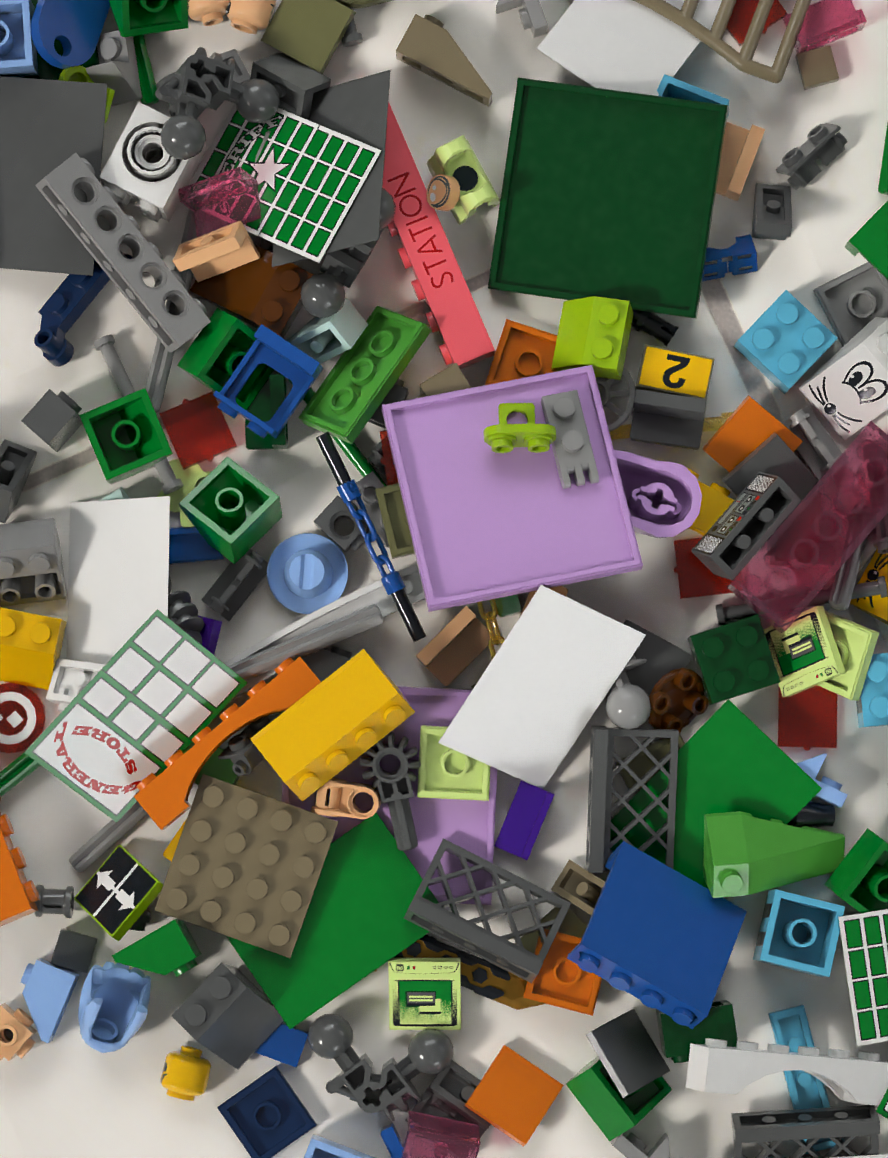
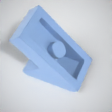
M827 753L796 763L822 788L814 797L837 808H842L848 795L840 791L842 784L825 776L822 777L821 781L816 779Z

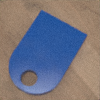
M38 0L31 20V36L40 56L50 65L60 69L79 66L87 62L96 49L110 9L109 0ZM55 39L59 40L63 46L64 52L62 56L54 48Z

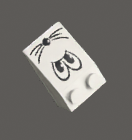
M875 317L799 387L802 393L843 440L848 439L888 409V318Z

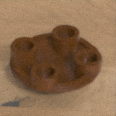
M685 667L673 669L662 676L653 687L649 696L651 712L648 722L654 729H678L680 734L682 729L689 725L696 715L703 714L708 707L709 700L704 695L702 678L694 670Z

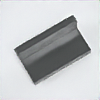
M281 52L257 60L252 64L250 80L254 78L267 80L279 93L280 105L278 108L304 119L310 118L313 93L328 88L331 85L329 77Z
M636 389L630 439L632 441L698 450L701 443L707 399Z

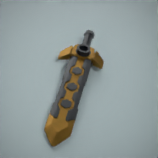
M427 934L393 957L461 958V986L516 1010L545 1004L523 998L526 980L485 959L440 942L437 938Z

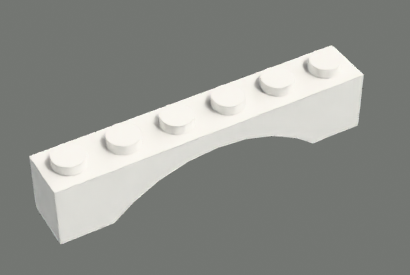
M705 1038V1045L690 1043L686 1088L701 1092L737 1095L749 1084L766 1075L792 1070H802L815 1076L828 1086L838 1099L856 1104L879 1106L888 1089V1062L880 1060V1053L859 1051L858 1057H850V1051L829 1048L828 1055L820 1054V1048L798 1046V1052H789L788 1045L768 1043L767 1050L758 1049L759 1043L737 1041L736 1047H727V1040Z

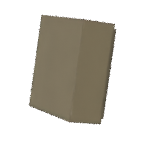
M830 45L796 54L795 58L804 90L839 80Z

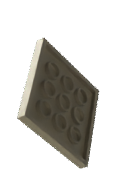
M203 774L155 911L291 958L339 821Z

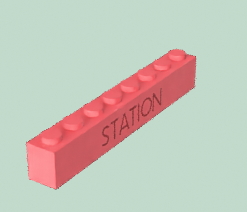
M388 101L382 188L392 195L396 209L394 219L387 225L391 237L398 235L402 244V248L397 249L404 268L411 267L416 280L411 281L412 287L418 300L425 299L430 312L425 313V317L432 333L437 331L440 333L444 344L438 347L446 366L451 363H457L459 368L463 369L494 356L495 349L437 213L427 201V190Z

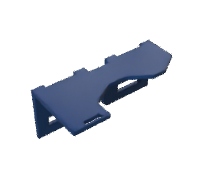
M751 234L735 237L736 243L729 248L715 249L708 247L706 262L717 260V263L705 265L704 275L715 272L717 274L705 277L703 275V281L724 278L725 273L732 272V275L735 276L758 271L757 252ZM751 254V257L738 259V256ZM732 256V260L728 261L727 267V261L722 262V258ZM752 266V268H748V269H742V270L739 269V268H742V267Z

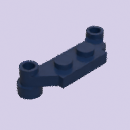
M120 251L125 258L132 259L131 255ZM95 259L93 276L69 274L38 311L42 318L40 331L35 335L34 343L42 350L43 356L54 366H63L71 360L74 354V347L65 338V335L110 280Z

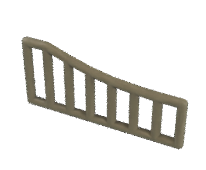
M633 0L681 26L738 70L772 83H779L783 79L811 0L796 1L774 63L770 67L752 59L774 0H759L740 53L722 40L737 0L721 1L711 30L693 19L699 0H684L681 10L664 0Z

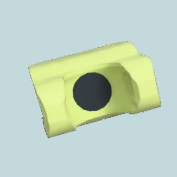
M464 135L437 148L434 155L427 161L432 177L444 174L457 179L460 185V197L455 207L451 209V212L459 225L466 222L476 212V208L487 202L488 206L493 205L494 207L500 204L494 188Z

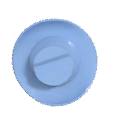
M313 533L298 534L284 540L275 548L268 562L267 580L274 597L284 607L297 613L310 614L341 597L348 581V565L342 550L332 540Z

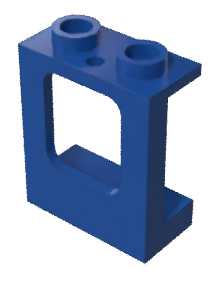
M261 324L253 335L256 339L220 393L215 391L213 395L220 401L217 408L233 419L238 414L250 421L246 427L263 439L267 434L276 439L324 368L321 363ZM260 364L268 365L289 379L293 384L285 400L272 419L267 422L261 421L236 402L237 395Z

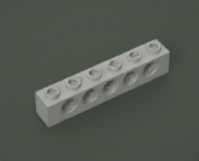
M74 153L35 186L171 353L211 322L207 317V310L198 299L192 298L187 292L181 276L174 270H170L163 262L162 253L157 246L147 242L139 232L140 226L131 215L125 214L118 206V200L113 191L107 186H102L94 176L95 170L85 158H80L77 153ZM74 188H80L86 193L87 203L81 202L75 197ZM97 216H102L108 220L110 224L109 231L99 227ZM120 244H125L131 249L132 259H127L121 254ZM143 272H148L153 276L155 281L154 287H149L144 283L142 279ZM165 300H170L176 305V315H172L166 310Z

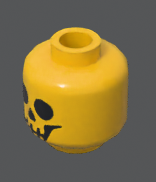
M181 1046L180 1052L173 1051L167 1054L160 1079L162 1086L167 1089V1095L178 1099L194 1101L195 1096L205 1093L211 1071V1063L201 1057L202 1050Z

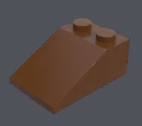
M255 245L260 254L259 259L201 282L195 280L190 289L191 293L256 329L262 324L284 339L303 305L301 301L302 286L314 274L292 262L272 267L273 253Z

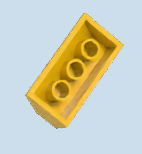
M0 607V681L48 690L56 661L60 658L67 622L58 618Z
M362 649L250 739L283 782L303 802L413 715L415 711L395 683L366 650Z

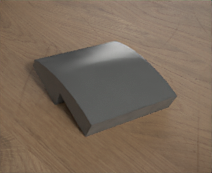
M629 620L624 621L623 624L646 634L640 644L641 647L634 654L636 659H646L647 662L626 673L632 685L639 686L650 696L653 687L662 676L673 669L687 668L693 655Z
M634 1009L586 1034L622 1098L671 1071Z
M453 1060L444 1071L435 1076L421 1096L422 1101L416 1103L405 1119L406 1122L457 1158H467L484 1132L491 1125L464 1106L480 1082V1079Z

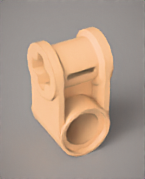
M333 777L317 790L316 802L314 806H311V812L331 817L343 816L368 819L380 808L379 790H374L372 785L349 782ZM329 789H330V797H329V804H328V803H327V801H328V793H329ZM365 792L371 795L374 802L373 808L368 811L359 809L355 804L356 794Z

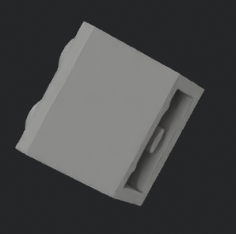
M49 518L1 524L0 607L66 599L61 546L55 519Z

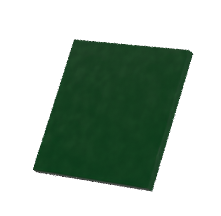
M518 78L488 289L564 300L592 296L630 301L633 310L697 319L729 106Z

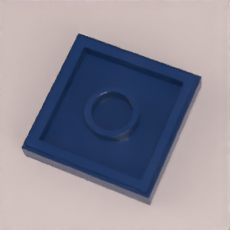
M277 1065L217 1107L251 1158H271L317 1126V1123Z

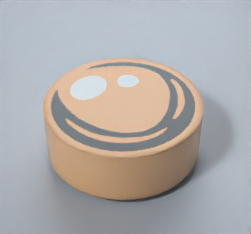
M438 174L431 179L428 185L427 201L433 209L442 211L453 209L460 197V185L453 176Z

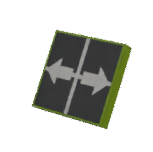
M119 844L74 897V900L112 938L120 941L161 892L163 883L126 848Z

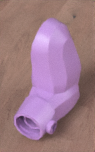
M614 450L634 532L655 538L675 537L692 526L700 513L702 493L697 478L684 465L669 461H657L631 452Z

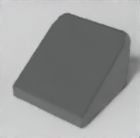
M65 928L61 929L51 964L88 973L98 938Z

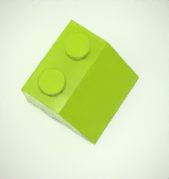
M598 296L564 301L551 367L552 371L593 365L595 377L621 380L634 314L630 301Z

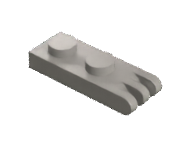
M577 390L542 396L541 405L546 424L556 428V440L551 445L562 488H571L569 474L572 473L577 486L585 485L583 471L588 472L591 484L598 483L599 475Z

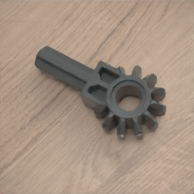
M390 732L388 734V743L384 744L382 739L376 743L377 749L371 747L366 751L373 758H360V765L372 767L364 771L362 777L366 780L376 776L372 783V788L379 790L381 804L388 802L397 848L400 851H405L418 846L409 798L414 797L411 781L415 782L417 776L409 771L408 768L418 769L421 767V762L418 760H408L418 753L417 747H411L404 750L409 741L406 736L402 737L397 745L394 744L395 733ZM388 754L397 756L401 762L399 768L392 772H387L380 766V760Z

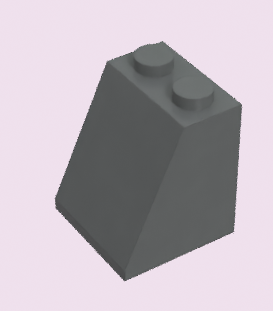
M222 962L171 1015L198 1043L237 1070L284 1022L274 1005L262 991L238 968Z

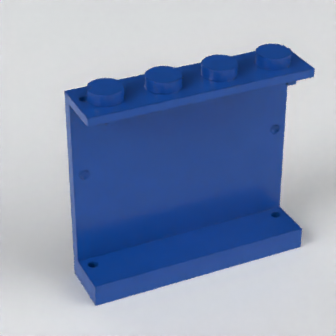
M623 841L609 855L605 865L610 870L582 940L568 954L567 959L576 963L582 970L594 973L608 981L615 989L626 991L640 999L645 1006L656 1008L672 1017L673 1021L677 1024L693 1029L709 1014L747 911L723 897L713 898L709 889Z

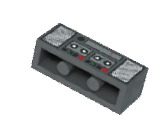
M759 471L691 552L714 575L734 580L801 502V499L779 476Z

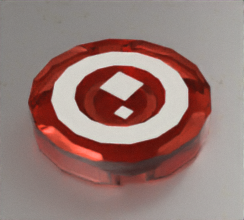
M15 683L0 684V752L8 754L24 752L45 730V705L38 694L27 686Z

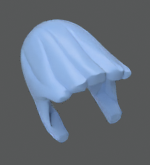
M108 961L103 967L94 965L91 968L81 991L78 1009L80 1034L87 1045L101 1053L117 1051L128 1043L145 1022L148 1014L147 1009L151 989L150 976H145L144 971H141L139 968L134 967L130 969L128 965L114 964V962Z

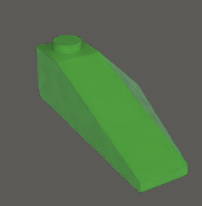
M741 811L704 814L703 879L713 898L751 895L834 872L844 859L845 837L840 833L808 826L795 827L783 824L781 820L772 818L770 821L752 817L750 813Z

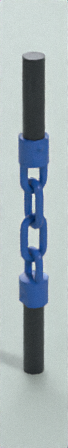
M329 432L316 437L338 484L336 488L351 515L355 518L356 524L365 539L366 547L382 576L381 582L387 594H391L413 642L426 637L405 593L404 588L406 586L399 572L395 571L388 558L385 546L367 514L359 488L355 480H351ZM354 500H357L360 507L357 511H355L351 503ZM362 519H365L370 529L369 533L366 532L361 522ZM375 540L382 553L378 557L370 543ZM385 563L390 571L388 574H386L383 568Z

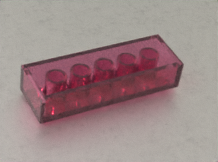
M870 421L727 586L728 589L778 632L783 633L791 626L888 513V435Z

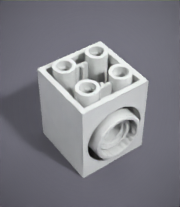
M138 102L100 175V179L104 186L113 191L119 204L127 207L130 202L141 209L139 213L148 219L159 222L160 218L170 222L207 150V145L205 143L198 155L187 160L176 159L169 155L161 144L160 133L164 123L170 117ZM163 156L159 162L149 163L152 157Z

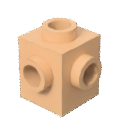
M6 1003L0 1005V1060L5 1057L10 1061L16 1055L22 1059L36 1043L31 1038L37 1030L31 1026L34 1021L26 1012L20 1008L14 1011ZM7 1029L13 1032V1039L7 1037Z

